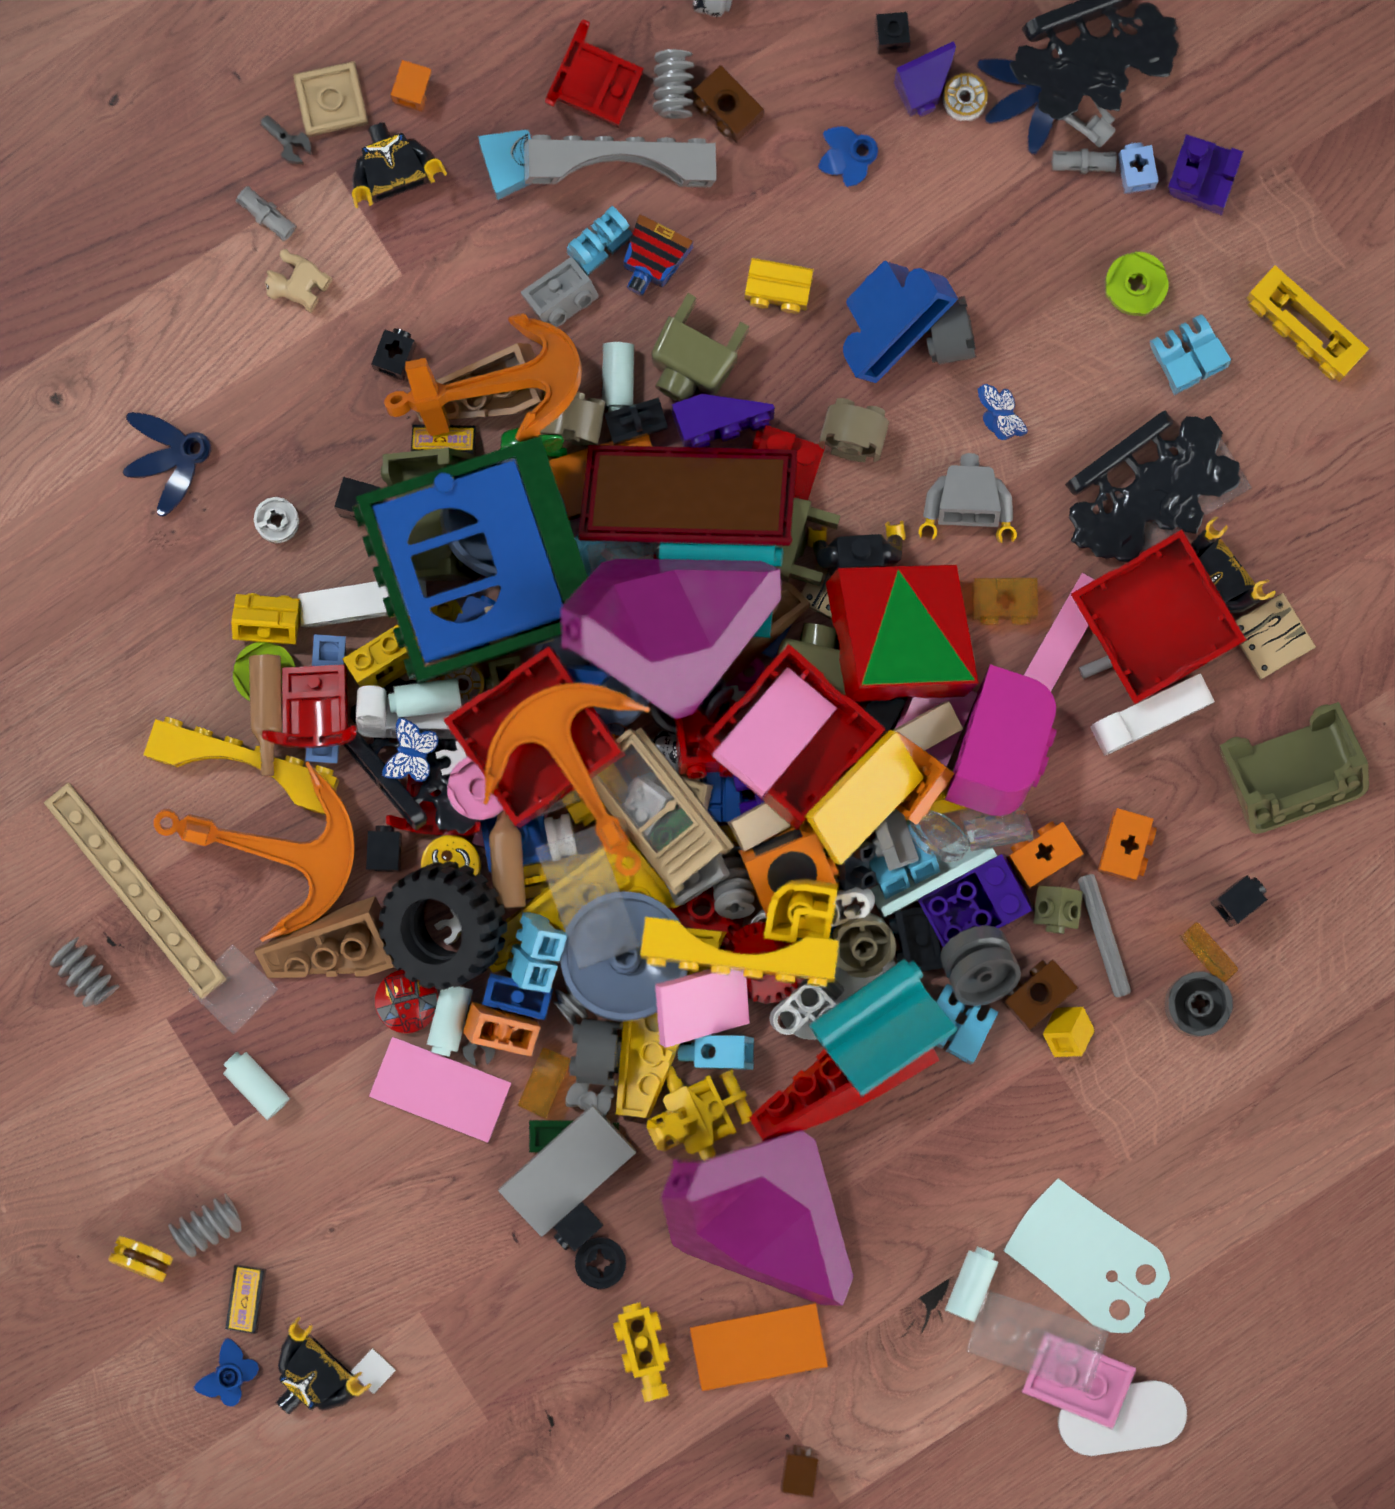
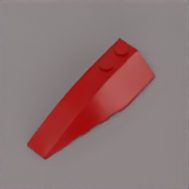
M931 1048L861 1096L826 1050L823 1049L816 1056L817 1061L805 1072L801 1069L792 1078V1084L784 1091L778 1090L749 1117V1120L762 1141L800 1130L803 1131L862 1106L940 1060L934 1048Z

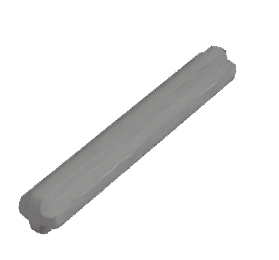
M1088 874L1078 879L1079 887L1083 891L1082 896L1115 997L1128 995L1131 993L1130 985L1095 875Z

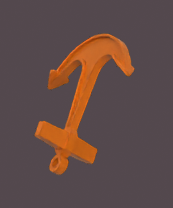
M524 313L512 315L508 318L509 323L525 337L543 346L540 354L533 360L446 385L436 382L426 358L405 362L411 391L408 394L403 391L392 392L387 395L384 404L388 414L393 417L403 416L410 409L419 412L429 436H435L450 432L449 421L444 407L449 401L526 388L544 390L546 392L544 399L532 412L529 411L526 414L516 434V441L523 442L539 437L540 431L558 418L570 405L579 389L582 378L580 357L571 338L558 327L550 323L528 318Z
M564 684L532 695L519 704L505 718L492 740L485 770V798L483 804L488 805L492 793L502 778L509 756L517 746L531 742L543 745L550 751L597 820L595 832L602 841L607 853L617 855L615 866L618 872L624 876L635 875L641 868L640 857L636 852L627 850L630 839L624 832L618 818L607 815L571 739L570 726L575 715L587 707L595 706L617 711L649 712L650 708L642 706L624 694L593 684ZM626 857L633 858L635 862L633 868L625 869L622 866L623 859Z
M309 761L305 765L309 770L315 794L326 814L327 821L324 831L311 841L298 842L221 829L216 826L212 819L187 814L179 820L177 813L171 809L160 810L154 818V828L163 836L172 835L177 831L183 841L203 846L218 842L294 867L304 874L309 885L308 895L304 902L283 916L265 935L260 937L262 942L292 933L320 918L342 893L352 869L354 833L348 811L331 784L312 767ZM169 817L173 822L172 826L168 828L163 827L160 823L161 819Z

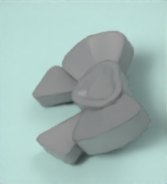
M576 1080V1083L567 1092L565 1098L566 1106L587 1110L594 1104L606 1117L611 1106V1100L614 1098L611 1086H605L596 1096L594 1092H588L589 1084L577 1083Z

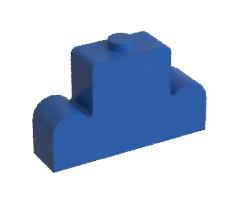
M883 261L848 297L846 304L861 331L854 332L846 338L843 345V354L856 378L877 383L958 300L957 295L943 275L921 268H916L909 272L907 267Z

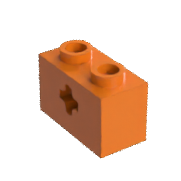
M1116 808L1113 812L1097 872L1132 882L1137 880L1138 875L1144 876L1148 863V858L1143 857L1146 845L1152 846L1157 830L1156 827L1152 826L1154 818ZM1131 838L1132 845L1136 846V850L1126 854L1124 853L1125 847L1121 846V842Z
M1051 821L1037 830L1040 835L1038 838L1030 843L1027 838H1024L1010 847L1013 853L1007 858L1027 890L1084 854L1064 822L1056 826L1054 821ZM1039 845L1043 849L1048 846L1052 852L1048 854L1049 861L1044 857L1039 860L1036 857V854L1039 852Z
M472 1002L463 1033L473 1044L531 1057L540 1026L533 1017Z

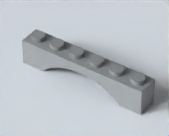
M535 135L532 139H528L524 146L525 184H557L567 175L582 167L610 161L631 162L652 168L667 176L679 187H711L716 181V143H707L706 139L693 138L689 139L688 143L676 142L674 138H659L657 142H645V139L642 137L626 138V141H614L613 137L599 136L595 138V141L583 140L581 136L576 135L565 136L564 140H551L549 135Z

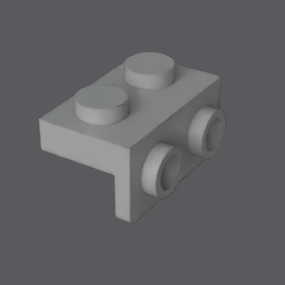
M894 809L874 830L877 838L872 839V843L875 844L877 858L884 856L889 871L919 860L905 817L897 809Z

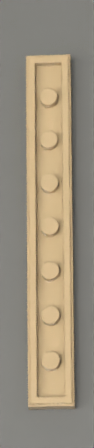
M944 701L893 731L901 733L923 750H927L961 731L963 728L950 701ZM879 737V738L873 743V745L865 752V754L877 743V741H878L881 737ZM765 802L728 822L743 851L749 850L791 826Z
M70 783L64 785L44 802L46 807L201 999L205 998L227 980Z

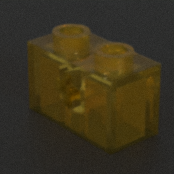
M1037 578L973 579L972 620H980V625H998L999 620H1011L1012 625H1029L1031 620H1036L1038 616ZM1002 595H1007V600L1013 601L1008 609H1003L1001 603H996V601L1001 599Z

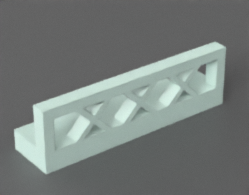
M981 830L936 853L935 856L941 871L915 884L908 873L907 877L911 887L886 900L879 885L871 888L870 890L875 896V905L882 918L888 917L894 911L901 910L924 895L997 857L994 849H990Z

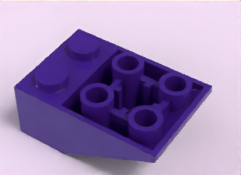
M700 394L672 404V416L683 447L708 448L711 446L710 441L719 438L723 442L739 437V431L751 428L752 431L764 429L766 425L769 426V421L774 420L775 408L770 403Z
M1005 854L991 859L917 899L943 947L951 938L962 931L986 925L1000 929L1034 910L1030 899Z

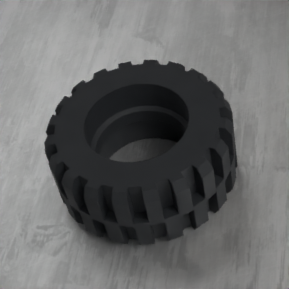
M450 861L443 864L440 862L432 863L397 881L392 886V891L386 894L383 905L387 907L381 909L379 914V921L383 922V926L379 928L380 938L385 939L386 945L383 948L386 955L391 954L393 957V966L397 970L403 969L406 972L404 977L411 982L420 980V986L429 989L435 986L438 990H446L452 986L458 987L485 972L499 958L497 952L503 950L505 938L501 937V935L507 932V922L502 921V915L506 913L504 905H498L496 897L499 894L496 889H490L486 885L488 879L482 874L475 876L473 868L467 865L459 867L457 862ZM428 899H435L445 903L458 917L462 929V942L458 952L440 947L430 937L424 922V910Z

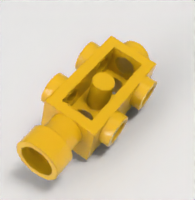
M641 1302L622 1307L624 1313L617 1315L619 1322H615L613 1325L618 1342L624 1340L627 1353L621 1354L626 1373L633 1372L634 1378L641 1377L644 1387L641 1389L644 1402L669 1396L666 1383H662L660 1371L666 1370L664 1363L669 1362L670 1358L666 1344H659L656 1331L662 1329L657 1311L650 1312L649 1306L642 1308ZM634 1320H641L643 1322L644 1328L642 1331L635 1332L632 1329L631 1324ZM643 1351H649L652 1354V1360L649 1363H643L640 1360V1354Z

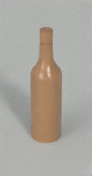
M271 654L253 655L249 657L251 731L260 745L261 776H274V744L264 740L262 732L264 730L282 732L281 657Z
M503 811L497 815L495 826L489 835L492 884L499 894L496 897L498 905L503 904L504 909L526 907L521 833L514 826L506 812Z

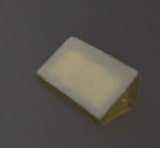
M1195 922L1180 935L1182 942L1204 967L1224 983L1238 971L1235 963L1198 922Z
M543 1047L517 1106L547 1118L569 1069L570 1058Z

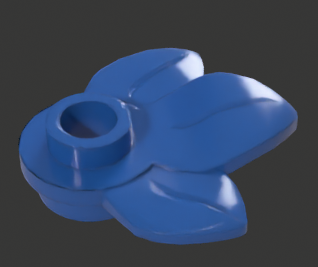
M833 127L824 131L823 137L831 149L821 158L818 165L819 170L829 175L842 174L846 187L861 183L867 175L868 165L872 164L877 158L878 145L876 141L868 135H856L848 127ZM863 146L868 149V154L860 156L856 150Z

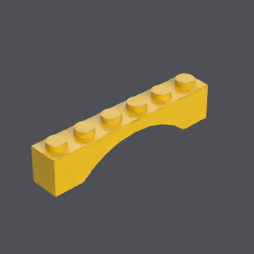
M166 716L164 722L155 719L143 754L148 759L176 768L208 759L238 761L260 770L262 763L260 746H255L253 751L242 747L244 742L225 736L224 741L212 737L213 731L195 726L194 731L182 728L184 722ZM288 755L285 756L284 760L274 757V776L271 777L286 790L297 807L326 816L315 794L309 770L303 767L304 761ZM316 765L315 769L336 791L339 779L333 776L334 770Z
M645 917L640 956L641 959L647 960V965L666 967V962L678 963L679 969L698 971V966L711 967V973L730 975V971L735 970L743 971V977L762 979L763 974L775 975V981L794 983L795 978L808 979V985L827 987V982L834 983L839 941L805 937L794 945L776 952L759 955L735 954L703 943L676 920Z

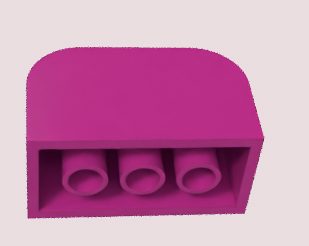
M990 664L975 698L953 772L955 774L951 778L945 797L946 801L988 815L1003 816L1017 810L1025 800L1032 786L1037 787L1048 763L1049 757H1046L1049 747L1051 748L1057 729L1052 728L1056 714V703L1052 693L1043 683Z

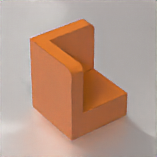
M402 60L391 92L392 102L423 112L426 103L425 91L431 76V69Z

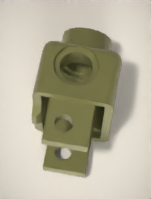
M687 293L674 318L670 316L667 318L652 349V363L656 368L663 371L655 387L661 393L677 402L693 397L696 390L703 394L716 395L737 364V352L749 332V326L740 322L728 345L725 347L685 325L696 305V297L690 293Z
M794 497L791 535L793 541L791 546H778L783 547L782 567L777 566L780 569V580L788 582L789 578L820 586L823 573L795 565L794 563L804 554L807 544L805 536L806 522L810 521L837 529L840 515L811 507L812 501Z
M803 623L800 641L793 639L781 641L777 656L790 644L821 671L836 690L845 695L839 662L840 650L837 649L839 640L835 628L814 623Z

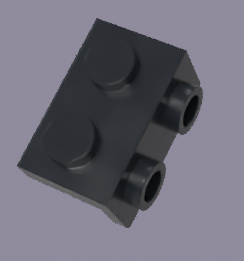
M922 907L894 911V919H889V925L894 938L898 937L901 950L895 951L897 963L903 959L908 963L914 961L921 972L943 968L940 961L941 950L938 937Z

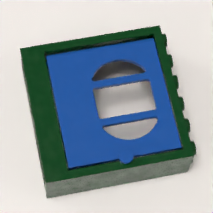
M541 436L356 496L357 505L352 506L358 527L365 526L367 535L362 537L368 557L375 556L378 566L373 567V572L378 587L385 586L388 597L383 598L388 617L396 618L398 627L394 628L393 632L399 649L406 648L409 658L404 659L403 662L409 679L416 678L417 683H423L562 636V622L427 667L424 666L422 660L423 658L426 664L561 619V607L588 578ZM515 457L516 462H517V465H518V468H519V471H520V474H521V477H522V480H523V483H524V486H525V489H526V492H527V495H528V498H529V501H530V504H531V507H532V510H533V513H534V516H535V519H536V522H537V525H538V528H539V531H540V533H541V536H542V539H543V542H544V545H545V548H546V551H547V554H548V557H549V560H550V563H551V566H552V569H553V572H554V575H555V578H556V581H557V584H558V587H559V590H560V593H561V596H562V600H561V597H560V594H559V591H558V588H557V585H556V582H555V579H554V576H553V573H552V570H551V567H550V564H549V561H548V558H547V555H546V552H545V549H544L542 540H541V538H540V535H539V532H538V529H537V526H536V523H535V520H534V517H533V514H532V511H531V508H530V505H529V502H528V499H527V496H526V493H525V490H524V487H523V484H522V481H521V478H520V475H519V472H518V469H517L515 460L510 461V462H507V463H504V464H501V465H497V466H494V467H491V468H488V469H485V470H482V471H479V472H476V473H473V474H470V475H467V476H464V477H461V478H458V479H455V480H453L452 477L459 476V475H462V474H465V473H468V472H471V471H474V470H477V469H480V468H483V467H486V466H489V465H492V464H495V463H498V462H501V461H504V460H507V459H510V458ZM434 484V487L427 488V489H424V490H421V491H418V492H415V493H412V494H409V495H406V496H403V497H400V498H397V499H394V500H391V501H388V502H385V503H382V504L373 506V509H374V512H375V515H376V518H377V521H378V524H379V527H380V530H381V533H382V536H383V539H384V542H385V545H386V548H387V551H388V554H389V557H390V560H391V563H392V566H393V569H394V572H395V575H396V578H397V581H398V584H399V587H400V590H401V593H402V596H403V599H404V602H405V605H406V608H407L409 617H410V619H411V622H412V625H413V628H414V631H415V634H416V637H417V640H418V643H419V646H420V649H421V653H420L419 648H418V645H417V642H416V639H415V636H414V633H413V630H412V627H411V624H410V621H409V618H408V615H407V612H406V609H405V606H404V603H403V600H402V597H401V594H400V591H399V588H398V585H397V582H396V579H395V576H394V573H393V570H392V568H391V565H390V562H389V559H388V556H387V553H386V550H385V547H384V544H383V541H382V538H381V535H380V532H379V529H378V526H377V523H376V520H375V517H374V514H373V511H372V508H371V505H370V504H373V503H376V502H379V501H382V500H385V499H389V498H392V497H395V496H398V495H401V494H404V493H407V492H410V491H413V490H416V489H419V488H422V487H425V486ZM444 508L459 509L471 514L478 520V523L413 545H408L407 543L415 524L422 517L435 510ZM479 533H484L497 574L425 598L422 594L411 556ZM497 585L501 587L499 596L492 608L475 620L462 623L450 622L439 618L430 611V608Z

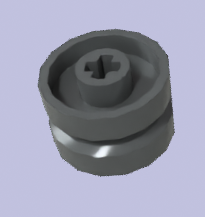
M986 925L967 929L951 938L942 948L940 961L947 978H949L956 999L965 1005H987L1000 1000L1009 994L1019 983L1021 977L1019 964L1011 952L1004 932L997 927Z

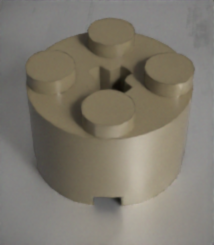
M543 391V399H544V397H545V395H546V392H545V391ZM577 392L567 409L542 429L540 435H560L564 441L572 442L573 445H597L600 438L606 401L595 398L584 400L585 394Z
M837 398L836 403L830 405L827 409L819 446L824 450L826 444L832 448L830 454L843 459L865 462L866 457H874L873 462L879 461L889 426L888 419L884 417L886 411L877 406H867V409L854 406L855 403L849 399Z

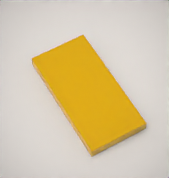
M888 730L805 817L833 862L841 865L913 791L924 777L897 732Z

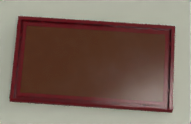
M588 445L580 527L578 531L579 541L791 546L793 541L791 535L797 450Z

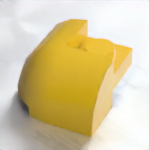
M801 879L791 880L780 887L773 895L769 904L764 938L796 943V938L814 937L829 939L838 884Z

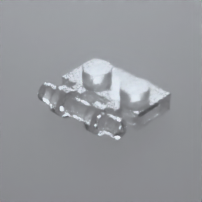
M1023 803L1014 812L1003 816L988 815L973 809L959 812L960 822L964 825V832L971 851L1033 840V829L1026 809L1023 808Z

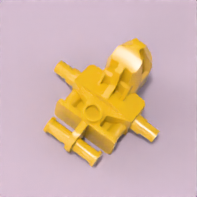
M670 1067L665 1079L670 1094L664 1096L663 1099L667 1111L649 1119L646 1125L657 1150L665 1152L683 1143L689 1154L698 1152L701 1159L706 1160L716 1156V1151L713 1147L715 1141L737 1133L725 1106L733 1103L742 1120L741 1124L750 1122L749 1117L752 1115V1111L745 1099L747 1094L745 1090L741 1091L733 1074V1069L719 1075L730 1095L729 1098L721 1100L710 1075L687 1087L684 1086L681 1078H678L674 1067ZM662 1117L663 1122L658 1124L656 1120ZM672 1139L674 1144L668 1146L666 1141Z

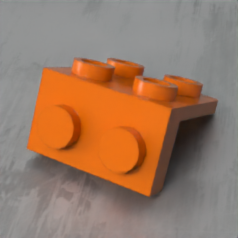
M897 732L924 779L895 809L917 825L927 815L939 794L947 788L950 779L955 773L931 754Z

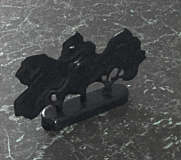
M1079 0L1039 15L1027 22L1022 27L1027 40L1037 42L1049 37V44L1045 49H1037L1027 45L1019 46L1015 54V61H1012L1009 66L1019 83L1041 87L1042 90L1038 95V109L1045 114H1050L1053 119L1062 120L1077 112L1083 95L1091 97L1099 108L1120 111L1122 103L1120 94L1126 91L1129 79L1124 73L1126 68L1131 66L1148 76H1170L1174 65L1173 58L1177 55L1179 47L1174 37V34L1178 31L1176 18L1163 16L1157 6L1149 2L1141 3L1135 9L1133 17H1124L1118 15L1116 11L1128 6L1133 0ZM1106 15L1112 23L1108 34L1102 37L1091 35L1085 23ZM1140 19L1143 25L1139 26L1133 20ZM1121 22L1123 26H1126L1127 23L1137 30V33L1131 35L1124 32L1119 23ZM1077 26L1081 32L1080 36L1070 45H1066L1056 36L1058 33ZM1114 28H1117L1120 32L1117 37L1113 35ZM1055 48L1059 54L1058 58H1054L1052 55V50Z
M1164 410L1070 479L1065 485L1073 495L1081 494L1092 485L1099 486V494L1094 503L1078 502L1070 508L1069 519L1075 527L1071 542L1077 544L1079 548L1089 547L1096 557L1105 559L1116 558L1119 561L1129 562L1139 556L1145 544V523L1150 520L1156 521L1160 529L1174 530L1176 527H1180L1184 532L1197 534L1204 516L1198 503L1199 496L1213 495L1221 497L1237 488L1240 483V476L1238 475L1240 470L1239 462L1230 459L1228 456L1216 455L1223 432L1213 418L1207 416L1201 419L1197 416H1186L1181 422L1179 436L1174 441L1163 440L1160 435L1171 427L1173 419ZM1153 441L1157 445L1159 458L1156 461L1138 464L1132 455ZM1169 448H1176L1179 451L1178 455L1174 456ZM1125 461L1135 472V480L1125 488L1112 487L1107 475ZM1119 491L1123 493L1124 497L1117 498L1114 492ZM1107 493L1110 494L1113 500V510L1110 513H1105L1103 500L1109 499L1106 496ZM1096 505L1099 507V514L1093 512V508Z
M398 678L383 688L386 690L387 698H389L388 694L394 693V686L416 684L417 681H404ZM357 704L351 708L350 717L354 723H356ZM356 731V737L352 741L343 744L350 755L414 830L420 829L428 820L427 815L419 805L422 801L433 802L435 805L436 824L439 829L457 830L459 834H464L475 825V822H479V820L460 814L452 806L447 794L450 775L442 776L441 769L448 768L451 765V759L449 757L437 759L435 752L441 750H458L455 743L456 739H438L436 748L427 754L426 760L430 767L429 776L426 780L422 781L423 784L418 794L414 797L398 779L386 778L382 775L385 764L378 756L379 751L384 746L398 748L400 746L399 742L391 743L389 742L391 738H374L373 743L368 744ZM436 789L441 790V794L436 797L430 794Z

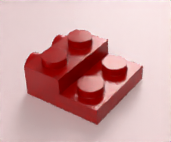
M768 425L765 426L764 432L757 431L752 449L797 450L794 497L808 500L825 447L823 450L819 444L798 438L795 434Z
M698 708L692 715L675 719L679 774H687L689 779L704 778L709 772H719V775L722 777H732L734 774L700 745L704 737L717 723H710L706 716L698 711Z

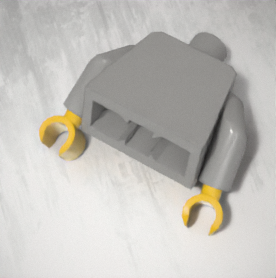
M973 453L963 454L960 458V466H949L947 475L939 477L928 490L923 517L926 519L925 523L918 530L921 538L922 530L925 526H931L934 529L932 540L937 537L938 529L934 525L935 519H938V525L998 527L999 522H1001V527L996 531L998 542L1002 543L1001 535L1005 529L1011 532V542H1014L1017 538V532L1010 523V521H1013L1012 495L1001 479L995 478L993 468L979 466L978 455Z

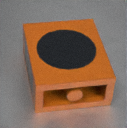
M809 821L801 824L797 830L791 828L766 839L747 851L739 850L766 917L769 904L775 892L791 880L808 879L836 884L834 876L839 874L838 869L831 857L826 858L823 851L825 847Z

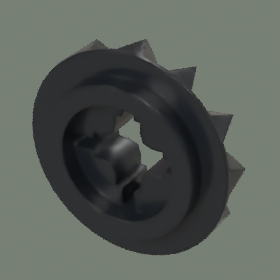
M597 1237L588 1240L579 1248L575 1257V1269L583 1283L592 1288L605 1289L615 1285L624 1275L626 1257L622 1248L615 1241L604 1237ZM598 1249H601L604 1259L615 1260V1263L605 1266L603 1277H600L597 1267L586 1265V1263L597 1259Z

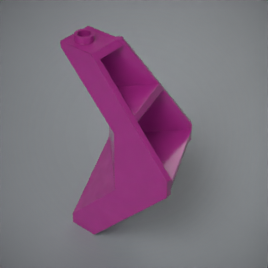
M618 558L602 562L561 607L562 642L560 645L563 650L574 651L587 658L673 718L677 719L692 715L780 602V569L763 561Z
M800 1130L706 1160L676 1158L672 1162L673 1168L662 1193L661 1201L673 1246L685 1254L817 1304L843 1306L854 1276L814 1138Z

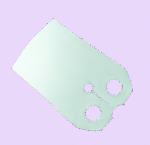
M1057 1179L1031 1206L1004 1249L1007 1254L1056 1292L1093 1326L1105 1332H1131L1145 1317L1144 1310L1146 1304L1151 1299L1159 1298L1170 1280L1168 1266L1162 1253L1156 1246L1109 1216L1060 1179ZM1144 1264L1152 1266L1156 1271V1278L1149 1285H1143L1136 1279L1138 1267ZM1113 1270L1118 1274L1115 1282H1109L1106 1279L1108 1271ZM1118 1299L1126 1301L1130 1307L1128 1317L1123 1320L1114 1319L1109 1312L1111 1303Z

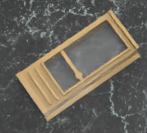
M640 727L636 731L628 729L616 739L626 755L594 776L591 781L603 804L615 818H618L628 836L674 895H677L685 888L683 883L719 853L726 855L735 846L643 728Z

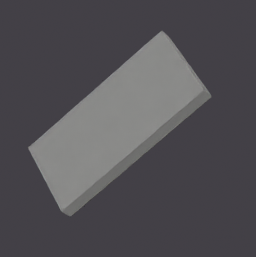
M592 1104L508 1179L498 1191L532 1228L543 1237L636 1153V1149Z

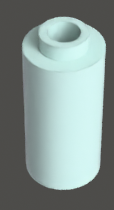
M609 342L603 344L602 400L606 401L605 409L611 412L633 405L634 344Z
M458 678L394 686V693L388 694L391 713L397 712L398 718L455 711L462 707Z
M452 986L446 990H440L427 1040V1045L432 1046L431 1052L450 1057L451 1051L458 1052L473 993L472 989Z
M236 1052L224 1063L227 1069L223 1074L266 1120L273 1117L290 1100V1097L247 1052L242 1055Z
M977 1247L975 1252L968 1250L945 1308L946 1311L975 1322L998 1265V1262L993 1260L994 1253Z

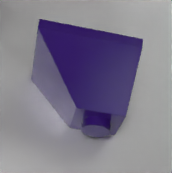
M954 41L896 68L894 85L910 117L918 114L920 117L925 116L936 109L935 105L939 103L953 63L956 50Z

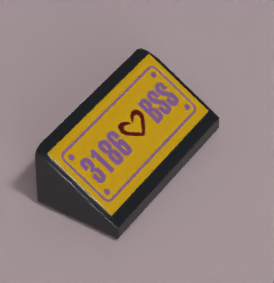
M412 425L411 451L452 448L475 456L476 426L449 425V433L429 436L425 425Z
M234 1265L225 1329L253 1334L258 1333L266 1269Z

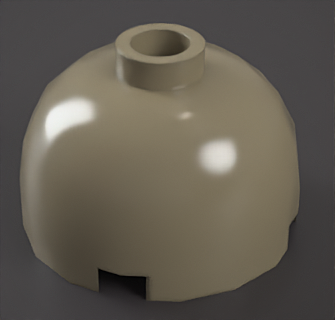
M868 913L865 918L850 919L844 924L837 925L832 932L831 940L839 941L836 964L852 977L868 978L878 975L883 971V967L887 965L889 960L891 963L894 959L896 942L893 932L881 917L873 913Z

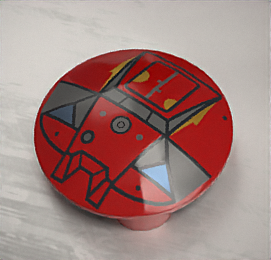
M398 970L385 977L378 986L375 995L376 1012L380 1020L388 1028L396 1032H417L425 1028L433 1020L438 993L435 986L430 989L419 985L420 980L411 982L404 977L406 973L404 970Z

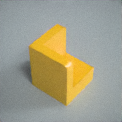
M1084 1007L1056 1008L1043 1032V1036L1054 1057L1083 1056L1094 1033V1027Z

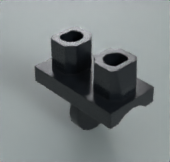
M659 397L604 413L613 445L668 429Z
M869 836L841 865L839 864L840 889L848 891L858 887L864 890L876 884V873L869 869V861L876 855L875 844L869 841Z

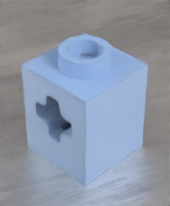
M1139 142L1124 146L1125 150H1121L1118 156L1124 194L1155 189L1159 181L1152 145L1143 146V143ZM1134 161H1138V165L1143 166L1141 172H1138L1136 167H1132Z

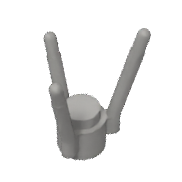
M1096 102L1094 103L1102 117L1099 118L1095 114L1086 124L1073 114L1062 119L1086 135L1098 147H1101L1116 131L1111 125L1115 118L1107 109L1099 108Z

